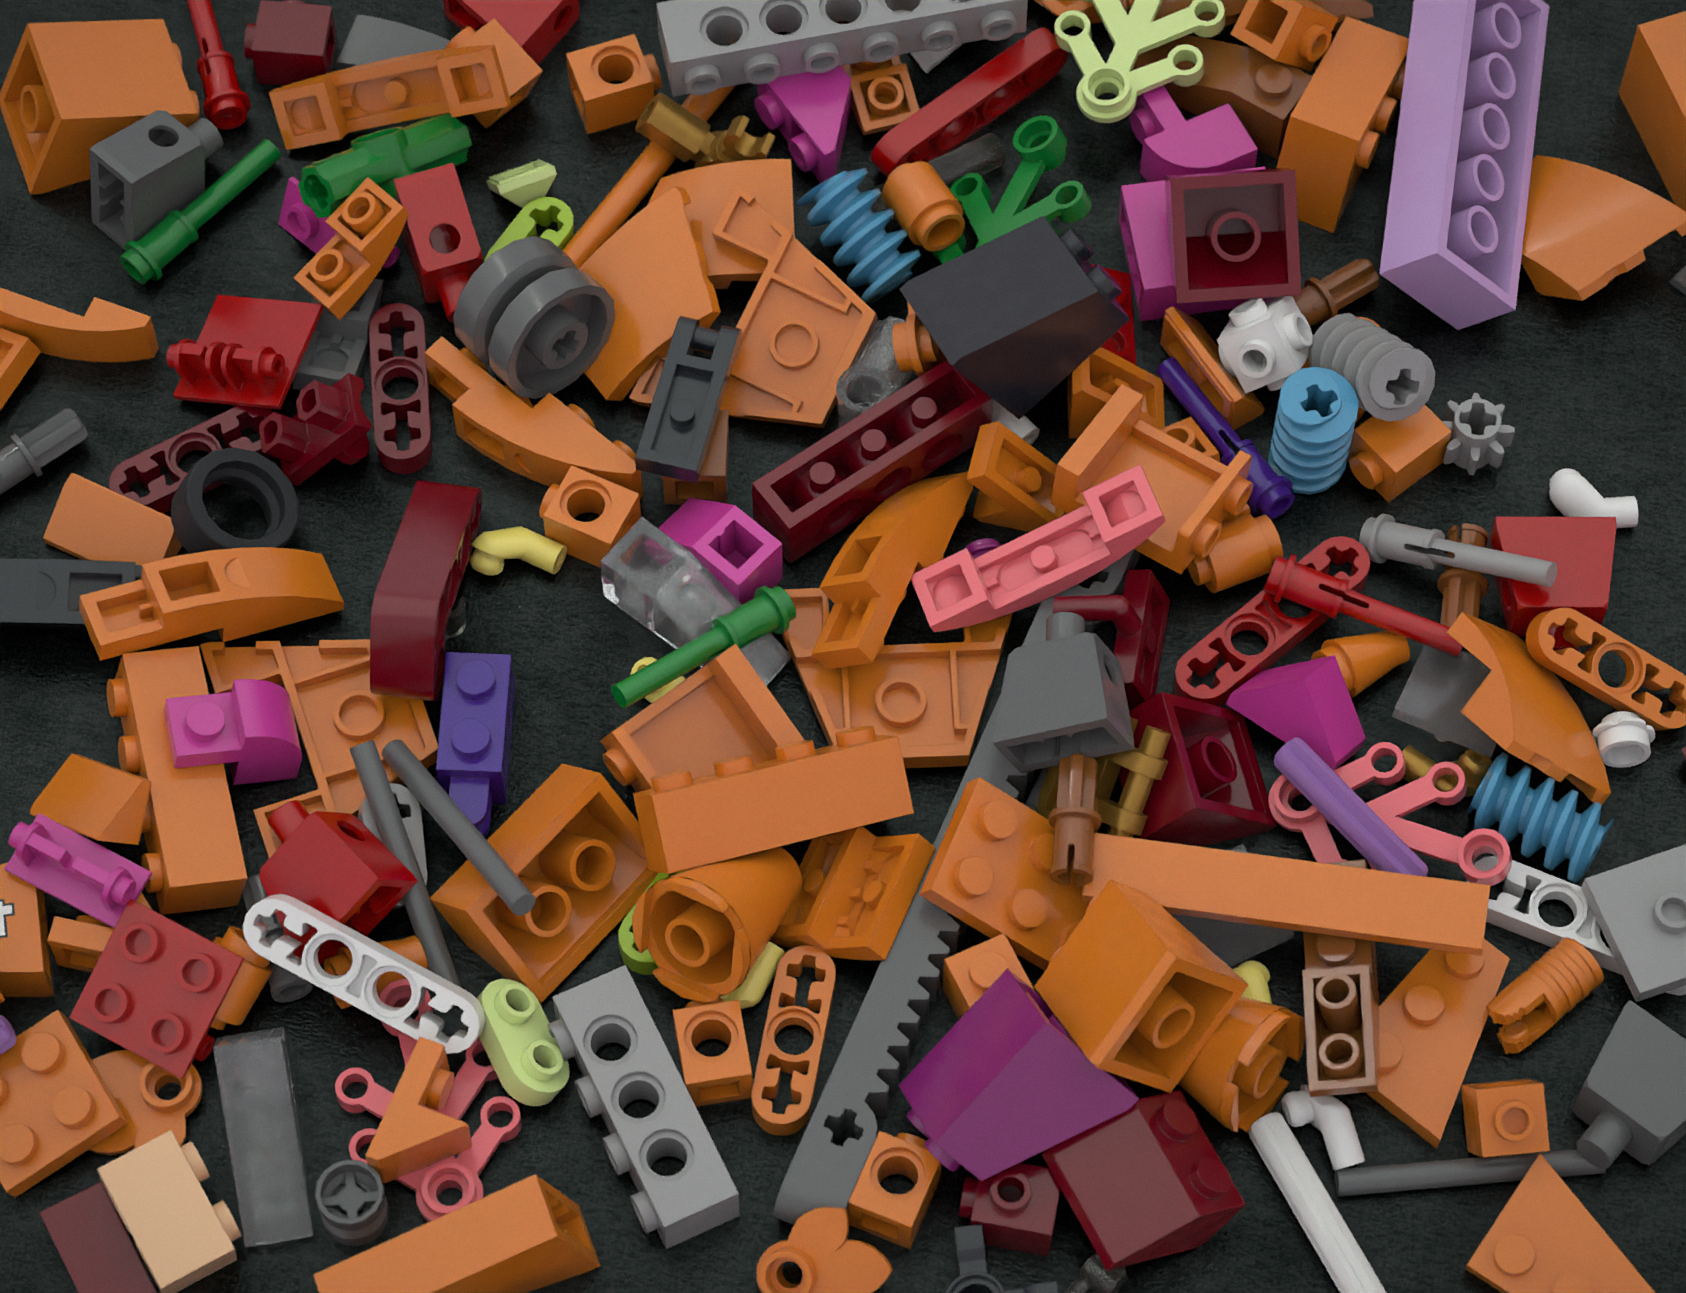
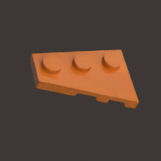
M1541 1153L1466 1266V1270L1501 1293H1655Z

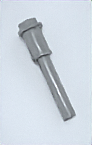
M1384 513L1377 518H1368L1360 533L1359 543L1369 553L1370 560L1379 564L1390 559L1423 566L1429 570H1434L1439 564L1546 587H1551L1554 584L1557 575V565L1555 562L1447 540L1441 530H1429L1396 523L1392 515ZM1427 548H1434V549L1449 551V552H1453L1455 555L1446 554V553H1444L1443 551H1437V550H1432V549H1427Z

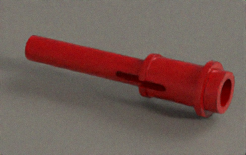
M187 0L201 54L196 67L201 77L206 97L202 106L204 116L219 129L236 128L247 119V113L251 107L249 96L240 89L233 55L224 51L211 0Z
M1291 554L1289 559L1277 555L1264 588L1265 592L1275 595L1274 602L1280 603L1281 598L1327 614L1333 619L1336 618L1339 612L1459 657L1463 646L1447 633L1450 627L1347 588L1349 580H1342L1295 562L1297 556Z

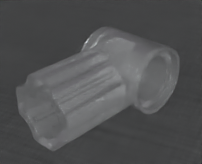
M888 316L887 319L882 321L877 320L853 366L844 371L839 377L836 386L839 428L906 386L913 371L906 373L900 371L896 362L892 341L893 325L906 322L905 320ZM862 404H870L869 406H858Z

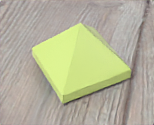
M538 159L490 176L487 184L491 191L523 209L532 200L546 196L557 173L553 165Z

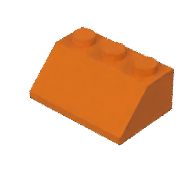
M562 763L487 839L490 845L535 896L536 902L534 907L524 915H515L469 860L430 897V900L470 949L505 978L526 986L533 992L541 1004L630 912L638 898L642 896L659 872L649 871L639 822L603 775Z

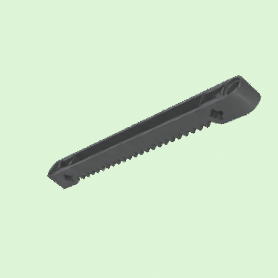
M1133 549L1110 566L1083 582L1043 600L1022 646L1046 641V620L1053 614V601L1056 596L1122 595L1127 570L1135 569L1141 553ZM1085 621V632L1093 633L1094 628L1108 621ZM1000 696L933 844L936 849L887 958L882 960L783 1180L773 1212V1217L794 1225L803 1214L820 1207L845 1208L848 1215L849 1199L876 1140L878 1126L875 1116L887 1115L889 1093H896L899 1088V1070H906L909 1065V1047H917L919 1042V1025L927 1024L930 1002H936L938 999L939 981L943 979L944 959L958 953L959 934H966L968 930V924L920 896V890L967 782L980 777L1019 802H1024L1027 792V781H1033L1036 775V770L1020 773L992 743V734ZM844 1132L855 1135V1139L848 1138L844 1142L843 1147L833 1144V1140H840Z

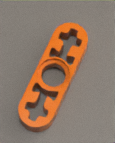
M1558 608L1537 615L1530 622L1526 632V646L1531 657L1543 667L1616 710L1637 714L1640 719L1646 722V725L1652 726L1656 731L1670 730L1686 725V675L1574 609ZM1564 625L1563 638L1578 648L1591 645L1592 641L1594 644L1584 654L1573 648L1554 651L1555 639L1548 634V630ZM1608 651L1618 654L1626 666V677L1617 688L1605 684L1598 671L1599 661ZM1641 685L1651 691L1670 688L1669 700L1676 705L1675 711L1661 714L1662 702L1648 692L1633 693Z
M803 945L790 949L781 957L776 969L751 1094L752 1113L755 1121L763 1130L774 1135H790L799 1131L806 1125L812 1112L836 989V969L833 960L825 951L814 946ZM803 967L815 969V978L818 980L812 982L810 986L807 1008L795 1006L797 1000V980L793 977H799ZM799 1025L811 1033L813 1043L804 1053L798 1055L786 1054L775 1043L777 1033L786 1026ZM780 1071L793 1074L791 1080V1100L797 1103L789 1104L785 1114L774 1113L772 1102L765 1099L776 1098L781 1080Z

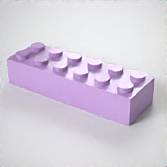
M1414 0L1379 274L1457 330L1516 310L1549 5L1543 0Z

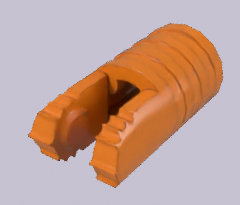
M1569 937L1562 938L1552 949L1544 953L1538 961H1535L1525 972H1522L1496 997L1488 1002L1486 1009L1493 1023L1503 1024L1501 1028H1498L1499 1033H1497V1036L1506 1054L1520 1053L1526 1049L1533 1041L1537 1040L1562 1019L1567 1012H1570L1576 1004L1585 999L1591 991L1603 983V971L1598 962L1576 940Z

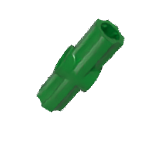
M451 113L431 116L404 128H388L361 136L351 142V149L331 155L329 158L313 162L311 165L302 168V179L298 183L303 203L314 211L317 218L330 217L367 177L394 198V179L450 163L458 166V164L467 161V152L472 146L467 126L462 124L456 117L452 118Z

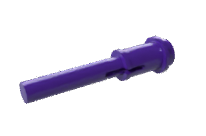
M1175 357L1163 361L1158 366L1156 374L1221 453L1220 463L1228 466L1236 456L1224 439H1227L1237 452L1242 450L1252 456L1247 480L1254 484L1248 503L1250 511L1254 515H1267L1270 519L1282 515L1290 508L1295 499L1294 494L1291 492L1292 482L1286 476L1277 475L1256 449V445L1252 440L1240 439Z

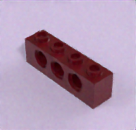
M945 360L753 482V520L782 543V555L791 564L875 510L882 502L901 489L920 481L976 444L980 426L992 423L994 399L953 368L948 360Z

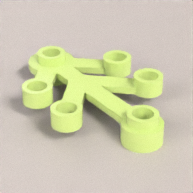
M1084 0L1088 3H1093L1115 45L1107 63L1103 61L1091 40L1090 20L1083 12L1070 10L1059 15L1055 21V36L1060 48L1072 53L1083 75L1077 86L1076 93L1077 103L1081 112L1093 121L1113 123L1122 120L1132 112L1136 105L1137 96L1170 82L1187 87L1201 80L1204 73L1203 55L1198 48L1188 44L1173 48L1166 59L1132 70L1139 54L1193 32L1201 37H1213L1219 34L1225 26V8L1221 0H1193L1190 7L1154 21L1163 0H1135L1128 15L1120 0ZM1202 12H1212L1217 15L1216 18L1210 21H1202L1197 18ZM1073 26L1083 30L1076 36H1068L1063 33L1065 29ZM1181 61H1191L1195 64L1190 70H1180L1175 67ZM1103 93H1113L1117 96L1111 100L1097 99Z

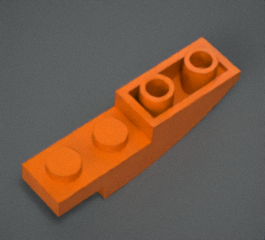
M440 337L425 351L429 383L453 402L452 408L457 436L483 455L511 471L549 487L553 483L560 485L572 465L639 493L640 498L643 496L642 472L636 470L635 452L622 441L615 440L612 443L599 433L592 419L577 405L569 404L566 406L549 392L533 407L528 398L518 396L509 386H503L489 374L486 365L467 348L458 350L444 337Z
M968 471L923 479L901 489L873 510L847 539L833 560L819 587L833 601L834 605L811 654L826 669L874 662L876 655L884 645V637L897 608L906 596L907 586L911 581L912 575L944 559V552L958 521L965 512L966 503L974 487L973 484L966 480Z
M274 547L211 550L142 564L141 580L79 596V612L100 661L120 656L122 653L135 652L216 629L222 641L226 642L344 610V601L322 554L299 549Z

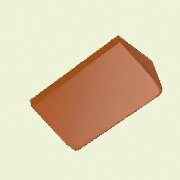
M1174 306L1165 310L1160 344L1170 357H1175L1232 429L1235 430L1262 415L1265 411L1264 406L1252 391L1245 394L1237 377L1231 375L1224 368L1219 356V347L1204 327L1195 318Z
M71 473L62 488L43 536L44 543L81 560L136 562V565L174 557L182 548L173 528L171 517L74 473Z
M71 754L35 800L29 814L37 817L38 813L72 831L96 840L138 845L152 783L151 780L79 754Z

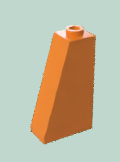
M534 1174L313 1275L319 1293H528L600 1267V1263L579 1205Z

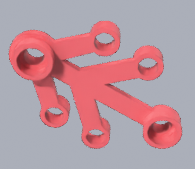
M1380 742L1373 745L1366 753V756L1335 769L1334 772L1352 790L1371 781L1382 786H1391L1403 778L1406 772V762L1398 746L1390 742ZM1388 755L1397 759L1396 766L1389 772H1379L1374 769L1375 762L1382 756ZM1439 762L1429 769L1426 776L1366 803L1412 851L1460 866L1463 876L1471 883L1493 886L1503 881L1511 870L1512 856L1506 839L1494 830L1486 828L1476 829L1461 838L1401 818L1433 802L1449 806L1458 803L1464 798L1467 792L1466 778L1461 767L1453 762ZM1282 774L1272 785L1268 800L1270 811L1276 822L1286 830L1303 833L1316 862L1333 863L1347 861L1341 859L1327 825V823H1331L1313 804L1305 811H1296L1291 808L1292 800L1302 793ZM1444 775H1452L1458 779L1457 786L1448 792L1437 790L1435 783ZM1484 853L1493 854L1498 858L1496 866L1488 871H1480L1474 867L1475 859ZM1368 861V864H1369L1371 870H1376V869L1372 866V864Z
M408 979L397 980L387 985L379 996L380 1000L391 1007L406 1005L410 1001L412 994ZM427 990L424 1001L417 1008L419 1013L414 1020L420 1022L421 1016L426 1011L433 1013V1007L427 1005L431 1001ZM381 1021L384 1028L390 1034L399 1037L406 1067L418 1040ZM479 1037L466 1049V1061L454 1078L446 1104L440 1111L432 1108L433 1111L461 1120L484 1083L498 1078L493 1065L483 1067L474 1062L476 1055L481 1051H485ZM353 1067L346 1069L337 1077L335 1082V1092L340 1106L351 1113L368 1111L382 1119L394 1094L376 1084L372 1075L363 1068ZM362 1082L368 1086L367 1092L360 1098L352 1099L344 1094L346 1087L351 1083ZM497 1096L489 1099L483 1105L480 1112L481 1125L471 1138L472 1146L468 1150L461 1152L456 1160L455 1156H451L394 1179L416 1192L418 1209L428 1222L484 1197L483 1186L478 1176L499 1144L513 1139L519 1133L522 1126L520 1109L514 1100L505 1096ZM497 1111H507L513 1115L509 1125L502 1128L492 1126L489 1123V1118ZM367 1128L360 1130L351 1138L349 1143L351 1160H360L368 1164L367 1160L358 1156V1151L363 1145L372 1142L377 1129ZM455 1188L460 1190L463 1195L461 1200L455 1205L446 1206L438 1201L440 1193L445 1189Z

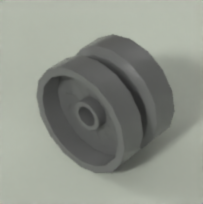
M532 236L515 240L496 251L473 273L459 296L453 318L455 335L482 363L490 365L496 375L518 396L537 399L545 397L549 392L555 394L570 385L595 362L609 339L615 320L614 300L604 287L586 271L579 270L570 257L551 240Z

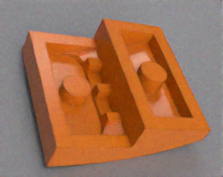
M863 826L813 838L799 867L802 875L801 891L770 940L777 945L791 949L803 945L814 946L825 951L830 957L886 960L936 847L920 834L876 837Z

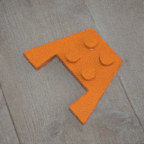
M736 184L712 231L714 239L768 264L736 328L742 329L741 345L737 360L730 373L720 410H728L729 417L824 428L878 319L877 314L821 260H818L777 218L775 219L764 209L750 192ZM656 355L642 373L629 397L633 403L643 407H651L666 356Z
M820 588L784 589L793 601L796 618L790 621V627L786 632L782 633V636L829 746L837 744L835 736L837 732L862 726H874L875 735L899 737L905 768L969 766L1014 612L996 619L963 627V642L883 645L873 663L826 669L811 653L829 616L828 596Z
M370 639L319 640V646H281L280 641H256V647H225L224 642H207L200 645L215 694L231 692L234 680L256 679L282 685L290 695L294 718L318 789L254 810L268 858L282 845L269 826L268 819L277 808L287 802L300 801L309 814L316 811L350 813L355 817L358 816L359 807L366 795L352 759L350 748L374 740L389 783L404 785L403 781L382 757V751L389 742L397 739L402 740L426 769L437 762L438 743L423 700L371 693Z

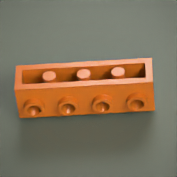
M199 646L122 653L116 677L107 681L109 712L112 718L121 717L124 736H120L118 741L121 770L151 780L152 783L141 832L144 833L148 853L142 855V867L152 873L145 885V890L147 893L156 892L161 915L238 906L248 879L224 764L174 768L164 716V706L167 698L209 694Z
M862 726L835 733L837 744L815 749L813 740L799 741L774 748L776 759L754 764L752 755H742L714 762L715 774L692 779L690 770H679L652 777L653 789L633 793L649 871L671 874L914 813L899 737L875 735L874 726Z

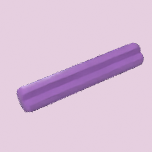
M1294 737L1278 750L1274 759L1275 767L1376 870L1427 876V865L1302 738Z

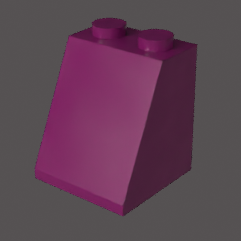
M1008 968L898 1085L912 1107L906 1114L908 1119L919 1131L929 1138L924 1143L929 1152L949 1170L954 1172L962 1165L981 1181L1129 1110L1139 1100L1122 1076L1098 1069L1088 1060L1041 995Z

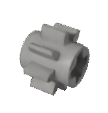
M1474 393L1472 399L1466 400L1460 405L1452 400L1448 401L1444 413L1445 421L1442 422L1452 433L1449 444L1446 447L1443 463L1447 465L1453 462L1457 466L1467 469L1469 475H1474L1476 469L1485 466L1487 463L1499 468L1505 452L1503 448L1511 446L1515 432L1514 427L1501 425L1505 406L1503 404L1495 406L1491 402L1481 399L1479 393Z

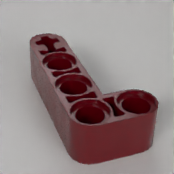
M417 480L374 595L370 624L371 693L437 701L444 673L446 625L474 547L472 543L477 538L482 512L481 488Z

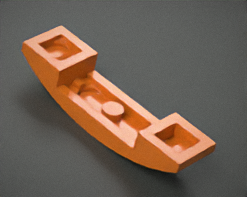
M495 45L441 49L380 60L312 77L274 89L269 93L286 150L341 140L348 132L445 113H451L453 118L504 108L511 104Z
M0 288V328L28 337L39 348L41 353L88 362H127L154 358L159 349L153 323L148 315L94 297L83 317Z

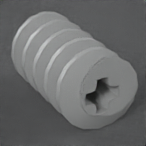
M1351 313L1336 315L1324 322L1314 334L1312 345L1308 349L1310 367L1331 369L1345 377L1355 390L1359 403L1358 407L1369 412L1373 417L1388 422L1404 420L1417 413L1429 400L1435 385V370L1431 359L1419 349L1413 348L1409 343L1400 340L1397 336L1388 333L1385 329L1378 327L1372 321L1357 318Z

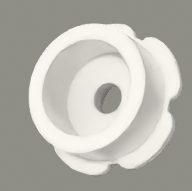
M1628 711L1607 715L1592 732L1603 763L1616 768L1632 767L1646 761L1651 754L1650 743L1655 739L1654 728L1646 725V722L1640 719L1637 714Z

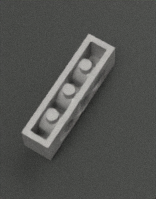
M626 965L553 996L556 1021L547 1024L548 1030L557 1041L563 1061L573 1057L583 1076L575 1081V1086L588 1115L592 1118L601 1114L610 1132V1135L602 1138L613 1168L618 1175L627 1171L630 1173L638 1190V1193L631 1195L630 1199L644 1231L649 1233L657 1229L665 1248L668 1249L739 1217V1193ZM609 1043L621 1044L629 1050L624 1057L615 1061H605L595 1055L600 1047ZM638 1099L648 1100L657 1106L651 1115L644 1118H632L623 1112L624 1107L628 1103ZM666 1156L676 1157L685 1163L684 1168L672 1176H661L650 1169L656 1160Z

